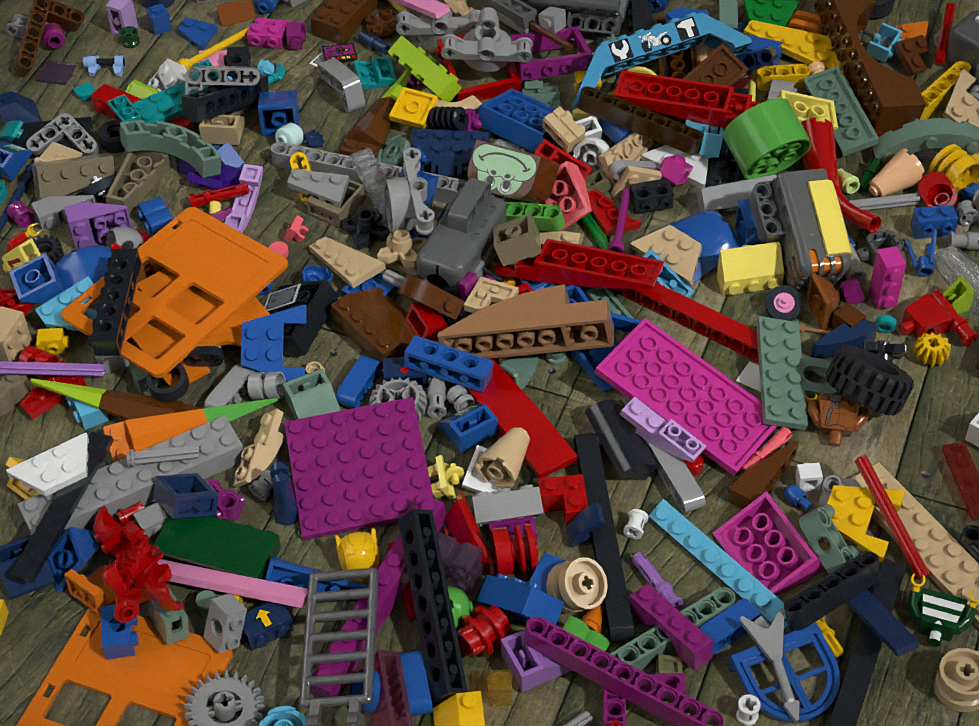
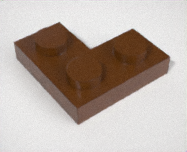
M923 35L898 41L893 45L909 76L923 73L927 69L920 56L928 54L931 48Z

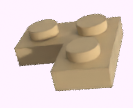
M480 277L464 303V311L475 313L489 306L491 302L497 303L517 296L519 288Z

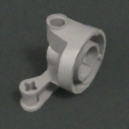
M436 0V1H439V2H441V3L446 4V2H445L444 0ZM450 8V12L439 19L425 14L417 17L407 11H401L396 17L398 22L396 31L401 35H418V39L423 44L436 48L437 39H442L444 35H460L474 29L481 11L472 10L460 17L458 13L455 14Z
M487 7L481 10L480 15H478L476 28L470 30L463 39L454 34H446L442 37L443 48L441 55L444 58L463 59L468 66L478 71H497L504 68L509 62H529L532 60V40L527 37H521L512 41L509 35L500 29L499 17L493 8Z
M410 147L403 152V171L405 177L384 180L385 209L391 235H394V232L399 229L417 230L422 235H429L434 230L432 221L435 214L423 203L427 199L428 183L424 178L417 177L421 166L419 162L421 152L417 148Z

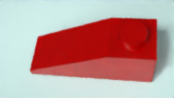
M545 139L534 152V155L541 156L560 165L566 161L577 165L584 180L593 170L592 167Z

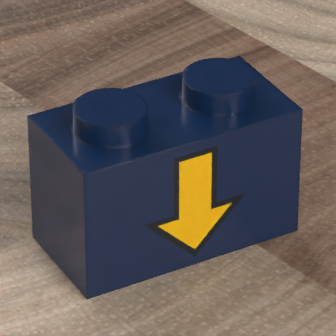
M268 602L247 612L242 635L251 651L265 647L269 642L285 637L294 631L292 617L285 605Z

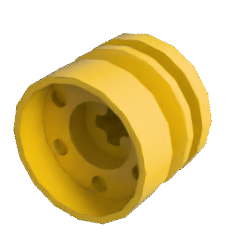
M951 144L943 148L935 156L930 164L928 173L940 172L944 174L958 194V191L966 188L969 183H976L978 181L979 162L972 156H969L960 146Z

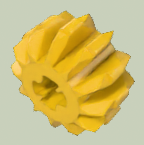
M933 332L929 335L923 333L921 337L916 339L913 351L917 361H923V366L925 364H930L931 367L935 364L941 366L949 358L951 344L948 343V338L941 337V333L939 335H934Z

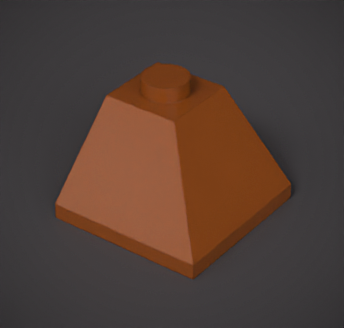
M813 273L810 277L806 302L819 328L826 330L832 321V313L838 307L841 297L839 291L835 290L831 282Z

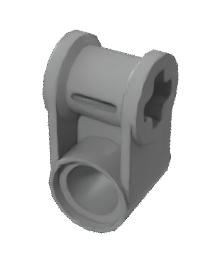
M15 14L12 21L5 25L6 33L11 37L22 38L28 16Z

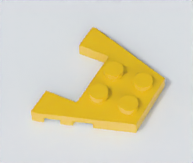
M834 485L827 504L831 505L835 510V514L831 519L841 533L842 538L858 545L857 549L862 552L876 553L879 562L882 563L889 542L866 535L875 504H877L869 488ZM885 489L896 511H899L905 491Z

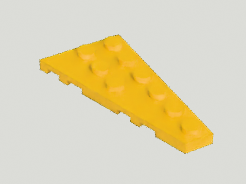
M751 20L744 29L743 34L746 36L748 34L781 41L782 53L807 65L816 61L822 62L826 70L839 66L843 73L841 63L837 60L836 52L832 48L831 41L827 35Z

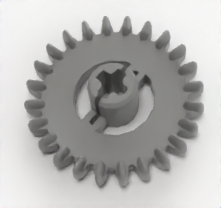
M227 669L223 678L220 677L218 671H215V679L213 680L206 674V683L204 684L198 679L197 686L199 689L191 686L190 692L192 695H186L188 703L184 704V710L187 711L184 718L189 720L188 726H259L257 721L263 720L262 712L265 711V705L262 704L264 696H259L261 693L260 687L254 689V680L246 684V674L241 680H238L237 671H235L232 678H229ZM213 699V706L207 707L208 703ZM242 710L241 715L235 721H232L230 723L221 724L213 721L210 718L216 717L220 721H229L234 717L237 711Z

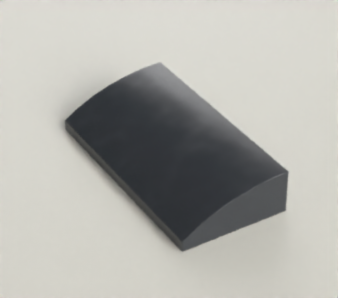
M91 117L74 118L93 138L94 127ZM52 120L23 123L21 129L24 131L18 140L15 138V145L27 148V140ZM65 121L62 122V124H65V125H68V124H69L68 122H65ZM49 131L46 133V137L52 138L56 132ZM75 132L72 138L79 139L82 133ZM66 136L56 142L79 151ZM85 141L84 144H85L86 149H90V150H91V149H92V146H91V147L88 146L87 143H86V141ZM33 144V145H32L33 147H36V148L39 147V145H36V144ZM42 154L31 155L29 159H34L36 156H41Z

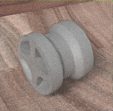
M965 200L956 205L955 211L962 225H971L978 220L979 214L972 201Z

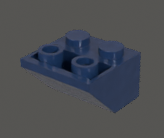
M32 535L0 546V573L10 600L55 584L48 560H46L33 584L11 577L10 573Z

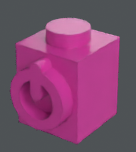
M681 155L667 156L660 165L662 179L668 178L672 186L685 184L693 166L685 162L686 159Z

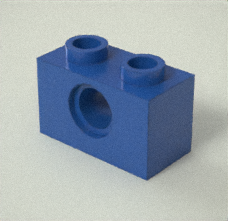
M116 604L101 607L102 649L106 660L134 656L135 646L139 645L138 633L134 631V625H138L137 616L127 623L117 621L114 616Z

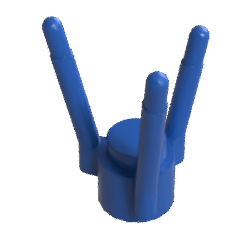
M936 229L933 230L931 243L927 245V255L920 256L919 260H916L910 243L908 241L905 242L912 260L913 269H917V273L920 276H930L934 273Z

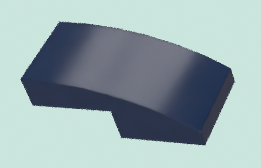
M597 502L578 513L566 526L569 546L571 548L590 539L591 531L605 525L601 505Z

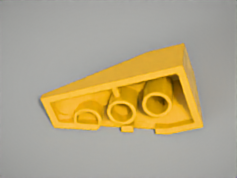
M481 691L456 693L434 707V725L485 726Z

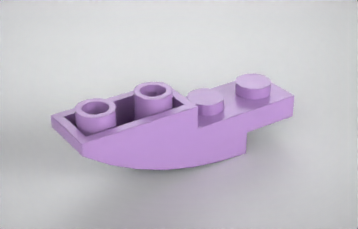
M636 397L621 410L620 415L637 428L635 433L675 457L693 462L706 448L705 444L671 419L667 422Z

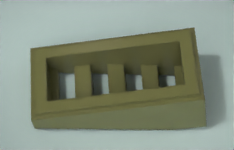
M602 169L590 174L585 180L587 191L597 189L604 193L612 189Z

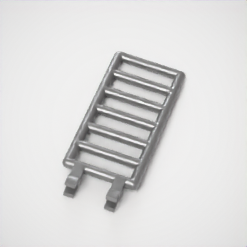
M376 568L313 572L309 575L299 706L301 708H310L307 726H322V707L348 705L347 724L350 726H361V705L372 702L379 571ZM369 578V587L365 589L317 592L318 581ZM368 598L367 609L316 613V602ZM367 618L366 630L314 633L315 622ZM366 639L365 651L313 655V643ZM365 661L363 673L311 676L312 664ZM363 683V694L309 698L310 686Z

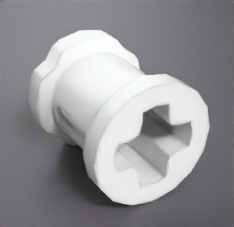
M632 509L628 513L629 521L625 525L623 532L629 538L641 539L644 533L643 526L648 521L649 516L640 509Z
M744 695L739 699V710L736 713V719L744 726H752L759 717L760 701L753 695Z

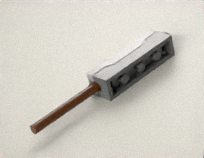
M481 0L483 9L487 7L495 9L499 20L518 32L524 34L536 31L568 51L573 49V44L540 26L537 10L520 0Z

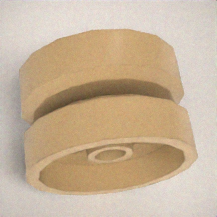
M588 557L576 558L557 564L549 572L546 582L547 594L565 602L562 608V612L576 613L599 606L606 597L608 588L607 578L602 567L595 560Z
M957 648L949 651L942 657L934 681V690L940 702L949 709L958 712H972L979 709L978 651L969 648Z

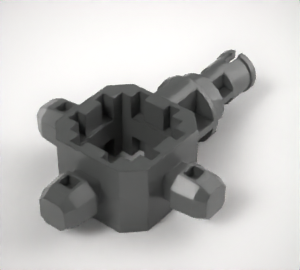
M881 226L875 233L862 229L866 243L865 247L858 249L856 253L860 261L868 260L872 267H874L876 253L880 246H883V248L897 246L901 253L907 250L905 242L908 241L910 246L911 242L909 238L898 239L893 231H882Z

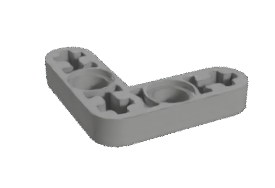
M67 113L57 116L26 142L27 148L33 152L32 155H40L52 142L56 143L66 136L84 156L96 155L98 153L96 141ZM65 121V122H68L69 124H68V125H65V124H62V122ZM49 131L56 132L52 138H47L46 133ZM75 132L82 133L79 139L72 138ZM85 141H86V143H87L88 146H90V147L92 146V149H91V150H90V149H86L85 144H84ZM33 144H36V145H39V147L36 148V147H33L32 145H33Z

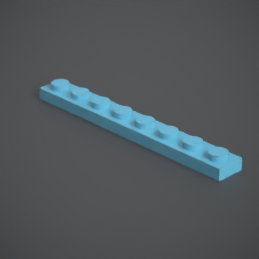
M663 499L649 514L650 518L742 598H747L769 622L772 623L780 608L784 609L785 603L667 501ZM784 611V633H785V632L789 629V627H788V624H787L786 615H785V611Z

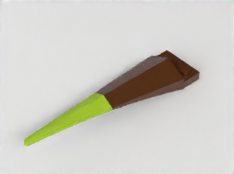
M406 70L350 131L347 139L339 149V154L376 162L377 154L380 149L383 150L393 122L389 119V114L403 87L407 86L409 75L412 73Z
M30 379L33 385L78 400L123 420L203 409L183 404L180 400L160 402L153 398V396Z

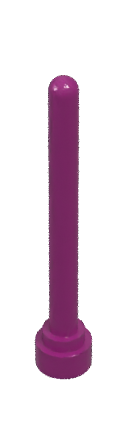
M628 188L623 190L614 240L608 245L609 251L624 253L622 236L631 194Z

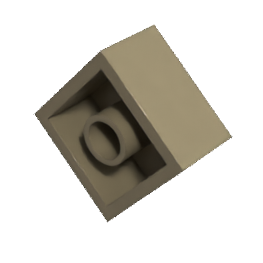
M531 213L493 227L494 248L503 266L514 265L520 260L533 258L541 253L540 232Z

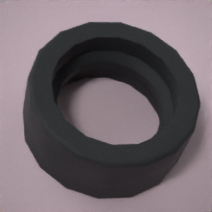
M179 363L167 373L180 376L179 381L170 388L162 389L156 387V382L159 378H155L147 373L146 384L153 398L160 402H172L183 397L189 388V377L182 364Z

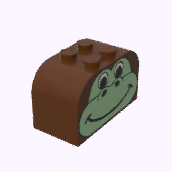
M476 139L468 166V179L474 178L490 183L491 195L505 202L542 204L552 193L560 164L541 156Z

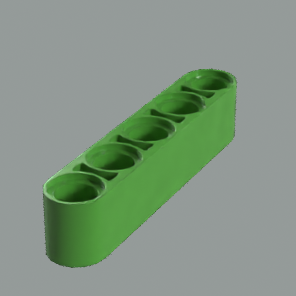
M505 202L507 222L531 213L538 230L559 231L565 226L561 208L557 205Z

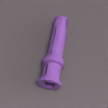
M644 552L636 553L631 559L633 564L638 568L650 586L679 610L683 606L684 601L681 597L676 596L672 585L661 578Z

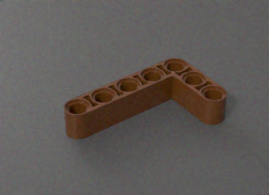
M34 0L29 10L14 63V73L19 77H26L31 71L46 22L57 23L63 29L74 32L79 29L84 21V14L76 8L55 0Z

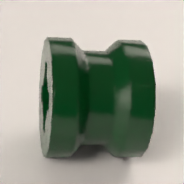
M126 26L120 30L122 44L125 48H135L140 44L136 27Z

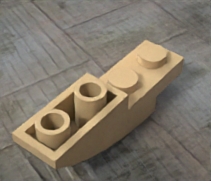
M275 409L262 416L260 420L261 426L258 434L255 436L254 444L245 447L241 453L242 460L235 472L236 478L233 486L239 487L257 478L276 456L285 436L278 432L283 416L282 411Z

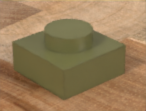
M658 654L656 658V673H683L682 659L680 657Z

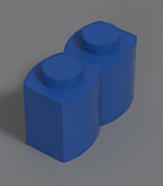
M160 196L138 204L137 216L140 221H144L143 224L146 232L151 233L152 236L173 220L170 211Z

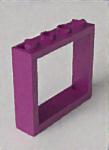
M578 27L563 28L555 34L576 46L580 54L536 59L529 62H514L521 81L574 74L576 71L587 70L593 54ZM538 32L509 35L512 41L521 37L530 38L533 42L531 52L563 48Z

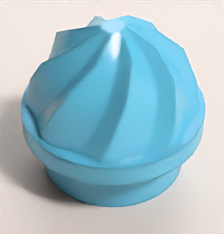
M261 59L257 69L261 75L269 77L274 73V65L269 60Z

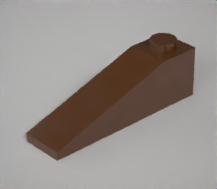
M791 442L741 474L737 481L733 480L728 488L730 493L728 502L743 510L766 491L769 493L796 457L799 442Z

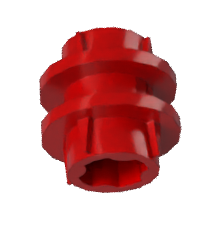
M478 605L472 610L473 618L469 615H464L460 618L462 628L456 631L459 647L467 656L474 658L480 654L488 658L493 654V645L501 648V639L505 638V634L512 628L506 615L497 606L492 605L486 609Z

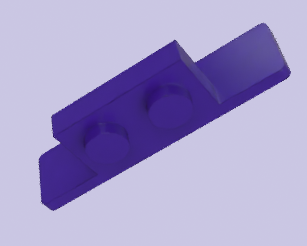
M180 159L179 173L188 175L187 181L194 182L196 186L206 185L210 186L212 190H218L240 184L241 168L221 164V174L202 178L193 166Z

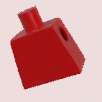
M927 293L906 307L902 323L899 324L898 328L902 335L905 336L912 333L916 338L921 337L923 333L929 335L931 332L934 335H939L940 333L943 335L950 332L953 317Z

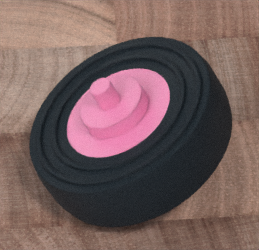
M785 285L773 288L765 299V310L770 318L793 321L799 316L803 306L799 292Z

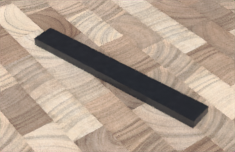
M96 432L90 434L87 448V477L58 490L11 571L12 578L32 584L35 582L114 442L112 436Z

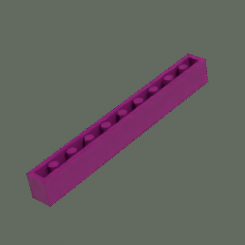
M424 495L416 509L433 510L438 534L445 522L446 510L444 503ZM401 534L378 569L376 635L409 582ZM360 598L354 610L367 609L368 598ZM367 618L347 620L341 631L366 630ZM366 639L333 642L327 654L365 651ZM361 661L320 664L313 676L354 673ZM347 684L310 686L315 698L340 696Z

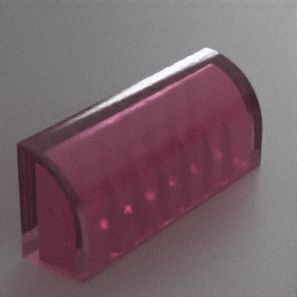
M377 650L374 658V669L379 674L381 690L378 707L370 714L371 726H413L400 652Z

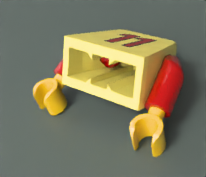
M38 223L31 224L26 232L22 231L9 240L6 247L7 253L2 256L5 273L9 274V271L41 255L33 239H29L30 236H37L42 233L43 230L38 232L33 230V226Z

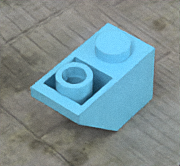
M66 397L70 409L75 408L76 410L73 411L76 422L82 423L85 430L109 421L107 412Z

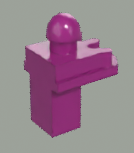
M471 108L465 109L468 126L463 131H478L482 127L479 114H476Z
M856 277L841 282L840 288L849 304H859L865 299L864 291Z

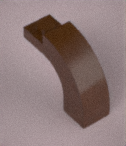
M409 274L405 275L397 293L430 307L453 320L457 319L465 301Z

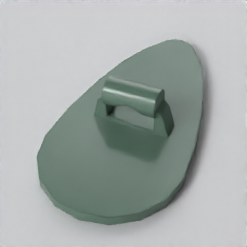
M538 355L514 356L503 361L499 366L523 390L536 371Z

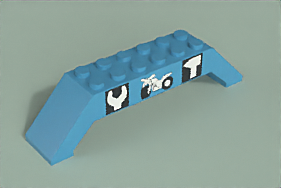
M692 12L686 15V18L680 20L679 18H674L665 25L659 23L646 31L640 29L634 32V35L628 37L627 35L619 36L616 38V41L610 42L607 40L601 42L592 57L572 107L573 109L578 108L577 103L581 88L585 86L595 88L601 77L701 44L716 49L723 43L737 56L743 54L748 49L752 40L750 37L703 12L698 14Z

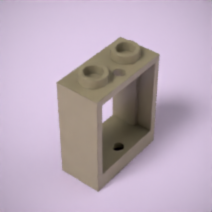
M349 179L345 195L350 198L341 208L319 200V197L311 194L306 200L308 215L341 228V220L350 217L366 200L364 185Z

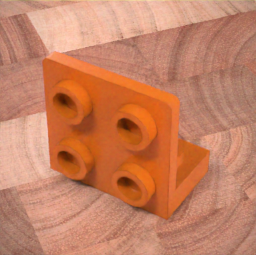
M103 564L87 577L83 574L79 575L72 569L64 575L69 593L98 615H101L102 606L115 604L114 592L108 587L102 577V571L107 567L106 564Z

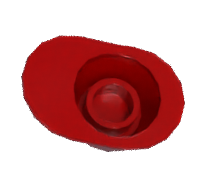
M931 172L921 178L918 190L920 196L928 207L955 205L958 194L944 174Z

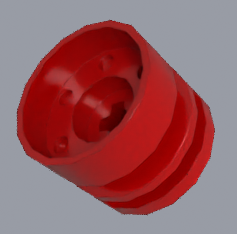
M530 523L523 525V535H521L519 525L514 526V536H509L506 527L490 530L496 574L513 575L514 564H518L521 573H526V562H528L530 571H535L538 565L539 553L536 536L532 531Z

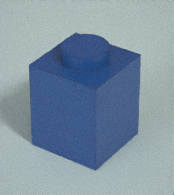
M163 4L154 5L146 9L149 26L155 35L172 30L169 13Z

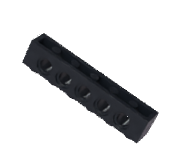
M252 73L241 77L240 81H244V77H249L250 81H253L254 77H257V75H254ZM260 74V79L255 85H215L182 96L183 119L191 120V123H201L204 119H213L216 115H225L227 111H236L239 107H248L251 103H258L260 92H269L268 76Z
M138 248L113 249L112 256L108 258V272L104 274L105 284L100 290L101 300L100 303H97V316L93 319V332L89 335V346L93 348L95 356L121 355L142 264Z

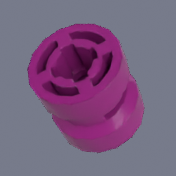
M15 201L9 205L7 215L19 227H27L33 222L34 213L24 203Z

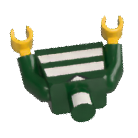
M915 573L910 576L913 590H910L908 611L913 622L918 624V632L928 635L926 640L928 645L938 647L941 645L942 640L951 641L954 635L962 634L972 625L978 610L976 606L979 603V600L972 598L975 588L970 591L969 597L971 601L970 604H967L968 600L930 589L922 588L921 592L920 586L924 585L926 581L925 576L922 575L920 584L914 582Z

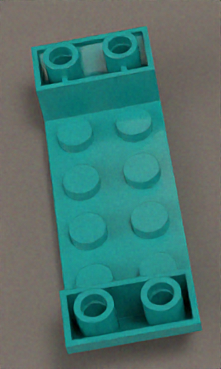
M207 59V60L201 61V62H199V63H197V64H195V65H193V66H213V65H212V63ZM192 70L193 78L191 79L198 80L200 77L199 73L196 70ZM210 71L208 73V76L211 80H217L219 78V75L216 71ZM185 81L134 103H131L125 95L118 96L107 101V103L122 122L143 120L145 123L156 124V121L167 123L182 116V96L186 95ZM204 85V89L215 85ZM193 89L190 91V93L196 92L198 90Z

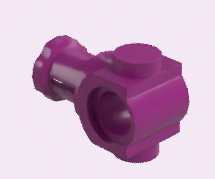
M218 479L209 480L207 483L218 493L217 511L214 517L223 520H237L240 514L243 513L242 507L246 505L244 498L239 493L236 495L232 490H224L220 486L221 483Z

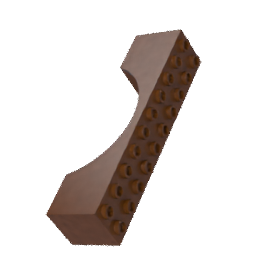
M876 0L815 1L814 9L818 13L826 35L831 41V46L836 52L837 60L840 61L843 73L847 76L849 86L852 87L855 97L875 132H881L882 134L890 130L894 132L903 128L904 124L920 120L926 103L914 78L892 71L877 62L865 50L859 40L857 33L866 29Z

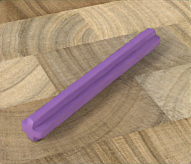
M0 361V374L102 377L105 373V366L103 364Z

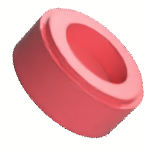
M277 241L268 247L285 258L289 254L288 246L284 242Z

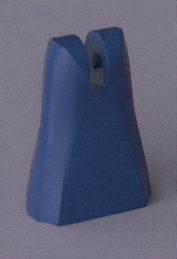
M277 461L270 467L275 522L282 525H292L299 520L295 489L290 481L287 466L283 462Z

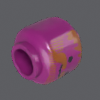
M57 23L46 24L42 34L43 44L47 48L54 50L62 47L66 40L63 28Z

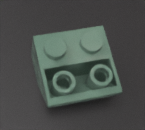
M323 369L283 383L285 400L296 419L341 411L332 385Z

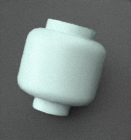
M287 123L276 131V142L300 145L303 141V131L298 125Z

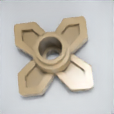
M396 230L394 235L389 234L387 237V247L380 249L377 259L387 264L400 260L404 267L416 268L417 254L427 239L419 237L412 239L408 230Z

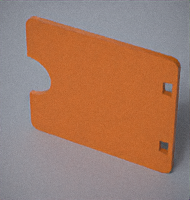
M163 269L138 282L136 289H139L149 297H155L179 276L167 269ZM190 286L167 307L194 324H200L220 307L223 302L196 286ZM254 297L199 346L220 347L231 344L241 347L242 323L270 315V313ZM133 305L131 307L129 318H131L135 313L139 311V309L134 307ZM152 319L132 335L131 338L141 351L154 359H160L181 341L184 336L156 319ZM183 360L180 362L187 372L189 384L210 373L209 367H191L186 365ZM171 373L166 374L162 379L170 388L179 381L180 376Z

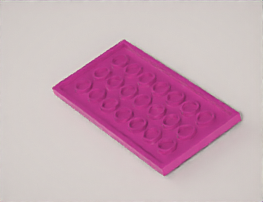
M646 318L594 371L596 375L630 400L636 397L667 422L671 419L706 445L702 452L733 476L740 471L741 467L751 458L754 451H757L778 427L763 424L762 402Z

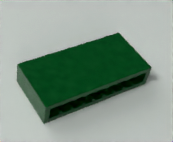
M169 515L152 546L159 547L154 556L162 552L164 554L161 558L162 560L262 580L266 579L271 557H277L281 549L279 535L272 531L256 529L251 525H241L229 519L223 520L213 516L173 519Z

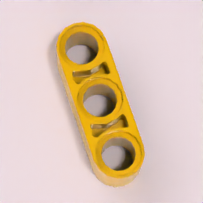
M805 64L760 67L757 70L756 88L761 91H770L772 79L795 82L794 88L797 89L806 88L803 78L810 76V67Z

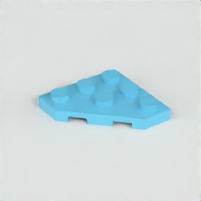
M89 276L35 309L47 328L63 327L67 330L80 331L65 322L61 312L94 285ZM90 297L85 299L82 302V304H86L90 300ZM100 300L86 310L83 315L91 320L96 318V307Z

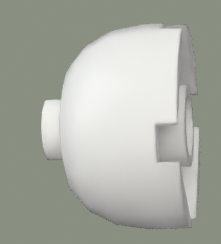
M589 137L582 140L574 148L573 157L592 167L593 170L590 174L600 169L604 172L598 156L610 148L604 140Z

